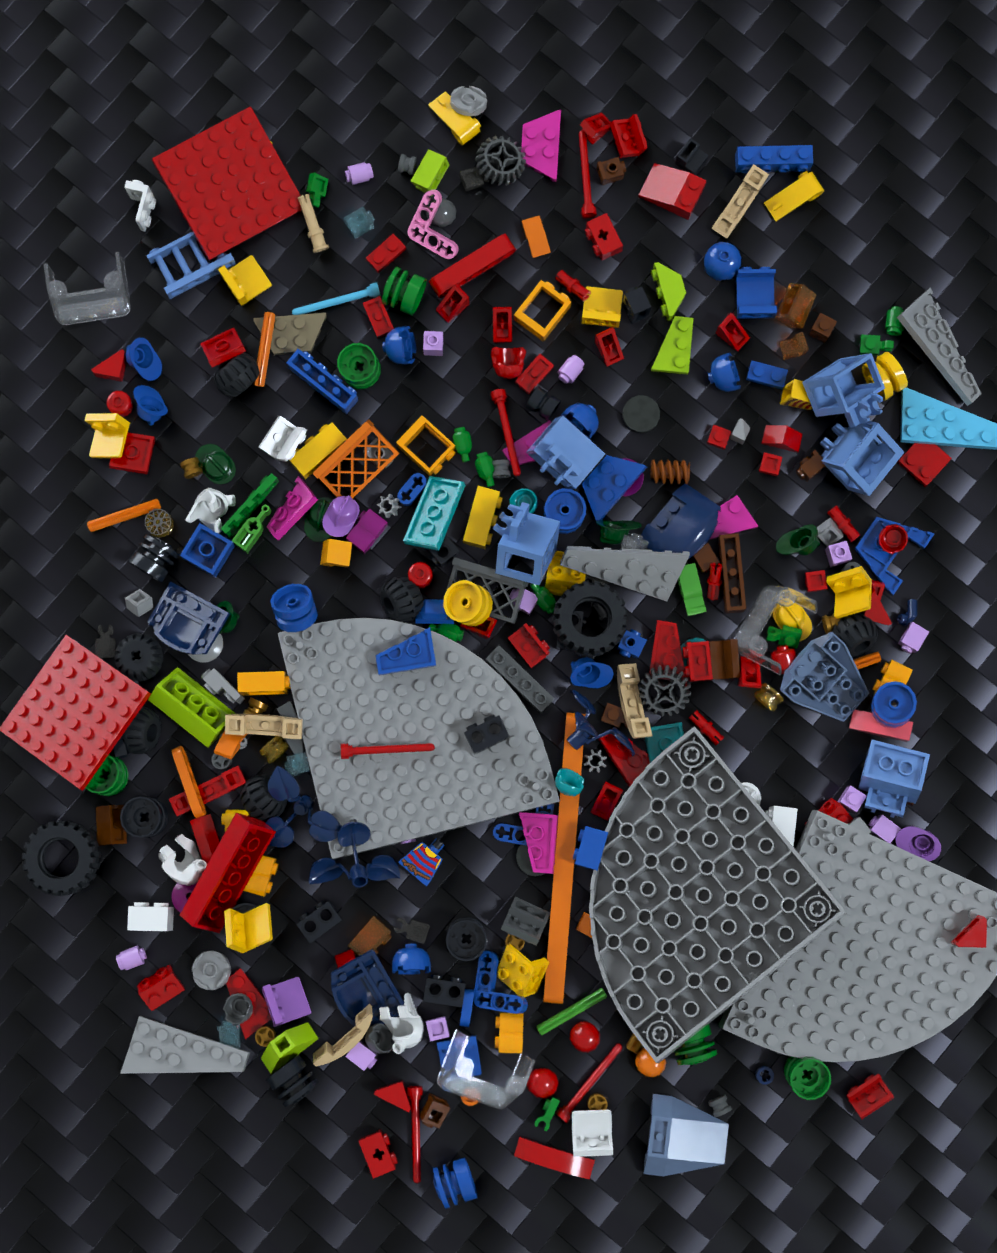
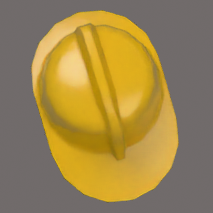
M783 599L774 606L773 618L780 629L783 628V625L802 629L800 641L805 640L811 634L812 622L797 601Z

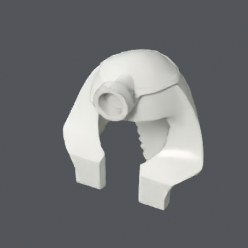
M212 488L203 490L197 496L185 521L192 523L199 519L204 525L219 534L222 531L220 517L226 514L228 506H235V495H224L222 492Z
M181 834L175 841L185 849L184 860L177 862L175 860L176 853L168 845L160 849L159 852L161 853H159L158 857L163 862L161 865L163 870L170 878L179 884L190 886L199 881L207 863L201 860L195 842Z
M410 993L404 995V1005L397 1007L399 1017H391L388 1006L379 1008V1020L393 1034L392 1040L395 1043L392 1048L396 1054L402 1053L405 1048L416 1046L422 1040L424 1032L423 1021L417 1013Z

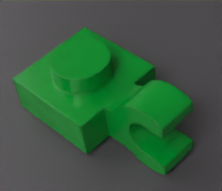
M310 173L306 191L311 193L309 197L312 206L318 208L320 206V198L326 195L329 179L316 173Z
M861 334L859 355L872 353V356H878L879 351L891 352L894 347V341H880V336Z
M783 625L782 629L769 626L766 640H779V645H788V647L797 649L802 629Z
M552 1096L551 1099H546L542 1108L545 1110L544 1115L535 1120L536 1127L540 1121H544L546 1123L544 1131L549 1129L550 1121L560 1102L559 1098Z

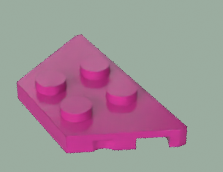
M561 110L523 124L521 152L525 153L523 158L526 160L525 166L532 167L534 171L548 176L554 182H557Z

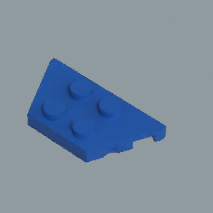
M609 455L604 457L582 483L596 521L602 520L645 471L646 465Z

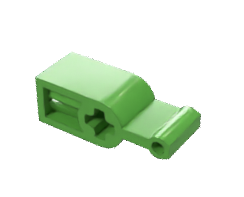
M266 504L262 506V511L256 518L251 517L245 521L232 539V542L247 554L263 533V520L271 514V509ZM251 525H254V526L257 525L258 529H257V530H255V529L252 530V529L250 528V526H251Z
M696 564L685 565L678 578V584L687 616L705 613L707 611Z

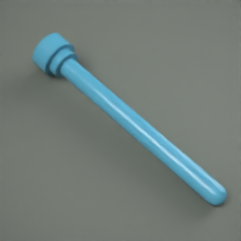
M377 282L364 290L295 308L292 310V314L301 315L367 296L369 298L381 297Z

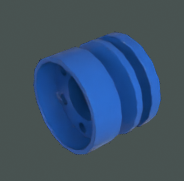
M465 1157L453 1161V1171L451 1172L446 1164L442 1165L444 1171L442 1175L438 1166L433 1168L435 1189L445 1209L450 1208V1197L455 1206L458 1205L457 1195L461 1194L465 1202L478 1198L472 1174Z

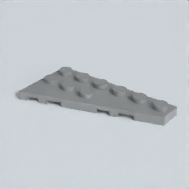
M929 288L906 308L897 319L968 406L981 395V392L972 373L967 371L964 365L966 360L964 356L960 357L957 350L959 346L947 321L942 319L938 311L941 308L938 303H934L931 296L933 292Z
M567 546L560 565L668 601L690 556V552L672 553V551L667 550L665 552H653L646 549L622 548L621 550H611V548L592 549L591 547Z
M139 1016L120 1074L244 1072L250 1052Z

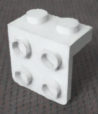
M126 180L125 189L132 200L140 201L136 223L140 230L145 232L146 227H149L151 224L150 213L151 209L154 210L156 199L148 185H144L143 182L133 180L132 182Z
M278 416L258 448L274 459L286 462L294 457L295 449L298 444L305 440L307 430L303 427H296L282 416Z
M610 1110L572 1112L573 1157L613 1155L612 1114Z

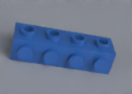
M813 145L737 147L735 153L736 172L748 173L753 164L766 173L776 171H810L813 165Z
M297 349L286 362L288 369L347 415L358 401L357 392L352 387H346L342 384L343 381L337 375L333 374L332 376L327 372L328 369L320 362L317 364L312 360L313 357L308 352H302L300 349Z

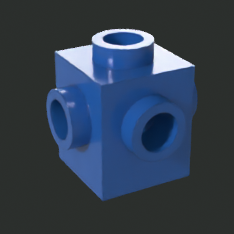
M633 629L630 631L626 630L624 636L618 642L617 649L620 650L619 654L624 657L630 658L632 656L638 659L647 640L640 637L641 633ZM627 642H632L633 646H629Z

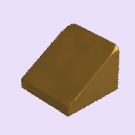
M633 1033L626 1047L638 1053L643 1048V1045Z

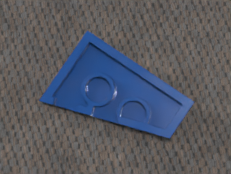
M430 627L404 642L375 655L378 675L436 666Z

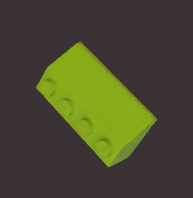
M178 667L155 686L148 699L206 747L212 745L225 731V715L236 714Z

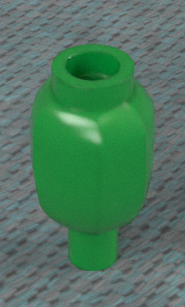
M465 427L456 428L452 437L455 450L461 455L462 462L470 461L468 454L472 448L470 433L466 431Z
M487 452L479 453L476 455L477 459L475 460L478 475L481 479L486 480L487 487L494 486L492 477L494 472L493 459Z
M531 583L530 587L533 589V594L538 598L536 604L548 614L552 613L556 604L552 593L546 587Z
M429 625L431 631L439 633L455 642H461L463 639L464 630H460V627L457 625Z

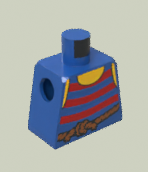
M437 838L434 839L429 847L421 842L398 863L427 887L443 861L438 853L445 845Z

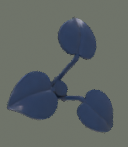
M571 690L570 693H573L575 699L585 708L586 715L583 716L580 712H575L576 729L567 738L570 745L578 750L585 743L588 745L596 739L612 734L631 750L633 757L635 752L631 742L617 728L614 727L598 735L596 729L587 720L591 713H596L593 704L578 691Z
M277 766L268 781V791L278 801L287 799L288 802H295L293 806L294 813L285 823L278 816L271 817L266 821V824L276 831L269 845L281 848L290 845L294 839V831L288 824L296 815H305L307 812L308 823L311 825L309 833L315 840L328 842L336 839L342 825L327 811L320 810L312 815V798L307 795L298 796L300 788L295 778L284 768Z
M349 822L340 828L337 838L339 844L343 847L352 845L355 864L351 867L350 873L341 863H335L334 859L322 858L313 863L308 881L309 884L328 882L338 878L344 872L348 876V880H352V884L355 887H363L368 883V878L374 881L400 878V871L396 861L388 855L374 857L371 864L368 863L366 865V869L359 864L356 845L366 843L370 839L371 833L367 825L360 822Z

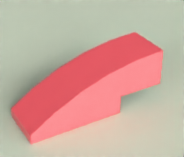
M859 710L852 712L849 729L904 742L910 740L913 722L911 721L897 728L884 727L876 721L872 713Z

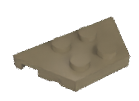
M326 313L275 316L270 347L274 355L294 354L297 349H300L302 352L311 353L315 346V341L321 332L320 329L323 322L326 320ZM264 317L253 318L255 325L261 333Z

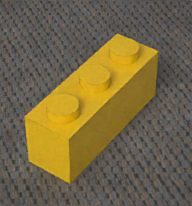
M333 423L322 426L319 429L320 433L315 437L311 436L304 443L305 446L301 449L297 448L294 457L289 460L305 480L347 440Z
M481 486L477 487L463 538L464 544L482 549L486 548V544L490 545L493 536L490 533L491 526L494 527L498 517L495 515L496 508L500 509L503 499L500 497V491Z

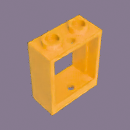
M541 280L514 314V321L544 342L571 307V301H569L570 298L562 292L560 294L554 290L555 287L551 283ZM541 290L563 305L546 328H543L524 314Z
M422 415L396 442L397 447L429 476L433 473L436 475L443 467L441 464L445 460L449 461L456 453L455 445ZM424 428L447 447V450L430 468L407 448Z
M284 671L237 673L238 693L242 696L288 694V689H291L290 678Z

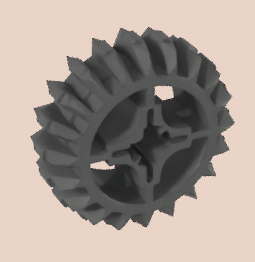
M495 135L492 140L488 138L485 142L481 143L480 148L477 150L475 160L478 163L476 168L481 169L480 175L485 174V180L491 179V184L497 181L498 186L502 182L505 185H508L509 182L514 183L516 179L521 177V173L525 169L526 160L523 159L525 153L521 152L522 146L516 147L517 141L510 142V137L504 140L503 135L499 139ZM498 150L497 153L487 154L490 151ZM514 167L512 170L503 171L505 168Z
M661 665L658 666V671L655 668H651V674L646 672L645 678L641 679L643 685L639 686V690L642 691L639 697L645 698L642 704H649L647 707L648 711L654 708V715L661 711L662 717L665 712L672 716V710L678 714L679 708L685 709L684 703H689L690 699L688 696H691V691L688 690L691 688V684L686 683L688 677L681 678L683 671L677 674V668L674 667L671 671L669 670V665H666L665 670H663ZM658 678H670V680L664 682ZM651 683L654 685V689L657 691L655 698H653L650 693ZM676 683L678 684L681 691V695L679 698L673 691L674 685ZM666 688H669L668 692H664L661 694L662 689L665 690ZM662 700H668L670 704H663L660 702Z

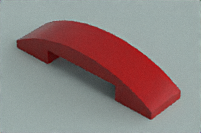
M238 765L198 785L204 805L243 786L246 780ZM185 791L169 799L177 817L192 811Z
M520 1136L514 1153L515 1157L585 1179H590L595 1159L585 1156L573 1157L572 1153Z

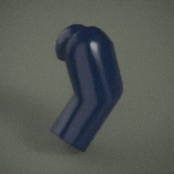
M915 599L908 600V611L905 614L898 615L897 622L903 626L909 625L917 617V600Z

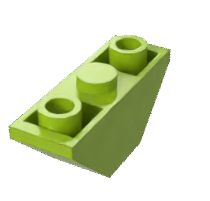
M657 262L654 263L651 275L653 281H657L656 293L658 299L661 298L663 305H661L662 314L667 317L668 321H671L685 298L686 290L680 274Z
M308 1022L285 1030L268 1044L261 1060L270 1074H273L319 1038Z

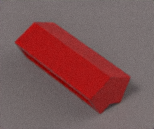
M211 814L190 821L202 860L207 864L220 843Z

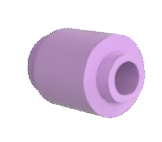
M363 162L351 165L345 171L347 182H351L352 185L370 181V178H374L370 163L366 164Z
M572 355L558 370V378L565 384L573 383L583 370L584 362L579 357Z
M138 945L121 951L119 955H116V961L120 970H129L145 963L144 959H147L144 948H140Z

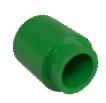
M894 306L887 310L885 329L888 335H902L904 326L897 319L904 311L902 307Z

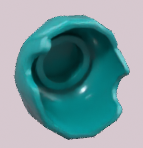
M521 488L516 490L509 499L511 505L519 507L522 502L530 504L529 513L532 514L538 507L537 496L530 489Z
M567 768L559 770L555 778V785L560 793L574 797L580 794L584 788V778L578 773Z

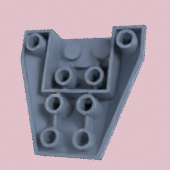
M833 632L811 640L785 670L780 691L794 703L843 722L869 694L846 644Z
M652 1095L651 1125L643 1174L668 1176L723 1165L725 1163L728 1123L673 1096Z

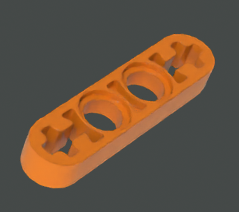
M182 746L172 749V755L192 813L196 818L206 815V809L187 754Z

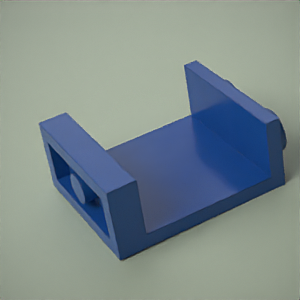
M742 267L738 269L736 273L737 319L775 318L777 314V306H775L774 276L776 269H771L770 267H760L759 269Z

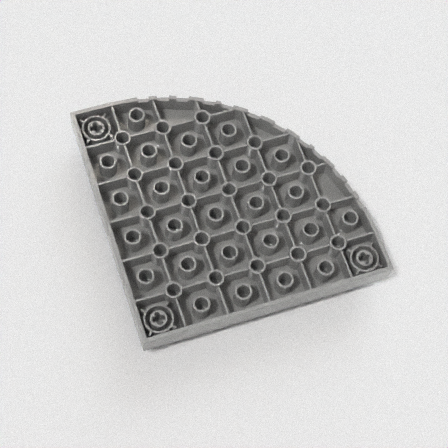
M374 618L338 619L316 623L299 632L283 631L278 633L287 674L290 678V687L298 719H303L302 737L320 810L331 813L342 826L349 822H360L367 825L370 829V839L364 844L356 845L357 854L559 803L551 765L542 738L531 715L518 695L483 659L461 644L431 631L436 666L378 675L375 655L425 630V628L394 620ZM493 714L495 717L500 716L510 737L474 755L464 735V732L467 731L466 727L474 723L480 725L484 723L483 719ZM492 724L489 727V731L492 734H498L500 727L497 724ZM474 733L471 739L473 742L479 743L482 741L483 736L480 733ZM346 743L353 745V747L432 743L435 746L433 751L353 755L349 759H341V744ZM338 838L328 841L332 859L354 855L352 845L343 847L339 844Z
M695 726L647 765L639 777L633 781L627 792L624 793L605 829V832H608L602 858L598 871L593 870L590 883L589 914L591 935L596 961L598 962L602 978L617 1010L656 1063L664 1060L847 914Z
M812 810L795 850L847 914L726 1009L718 1026L772 1051L801 1059L804 1057H814L825 1062L861 1061L884 1057L921 1043L951 1025L970 1009L997 976V892L818 810ZM978 915L984 916L987 919L986 948L957 947L951 944V941Z

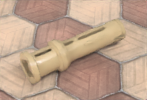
M309 194L298 197L309 229L307 235L308 238H311L314 247L313 253L328 249L329 246L326 244L323 236L324 231L319 227Z

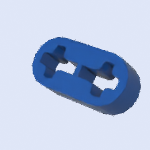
M413 474L399 490L397 497L401 505H411L422 493L427 483L426 477L423 474ZM421 478L423 485H417L413 489L412 487L415 485L414 479L419 480ZM411 490L410 500L406 499L403 501L402 494H407Z
M465 989L459 1026L469 1027L475 990Z

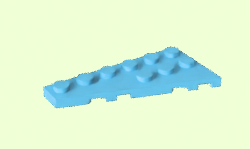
M909 388L901 391L900 442L997 450V423Z

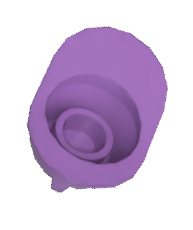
M340 496L330 503L322 521L324 530L330 536L343 537L352 529L360 510L359 505L351 496Z
M914 826L905 827L897 833L895 838L897 847L929 862L935 860L940 855L941 843L928 830Z

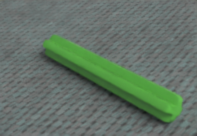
M600 988L537 1025L538 1032L544 1035L607 997V994L603 988Z

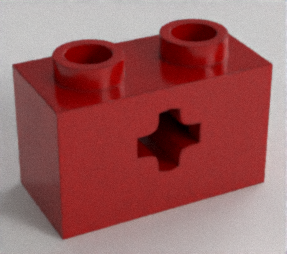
M607 213L586 222V229L584 231L588 240L591 239L594 244L592 247L596 256H600L601 260H605L622 252L623 244ZM600 235H602V237H606V240H603V238H599Z
M379 1130L359 1139L360 1147L373 1179L396 1169L395 1164L398 1161L395 1153L389 1150L388 1145L391 1143L387 1133L383 1134L382 1130ZM377 1148L379 1149V1151H384V1153L382 1154V1158H380L379 1155H374L377 1151Z

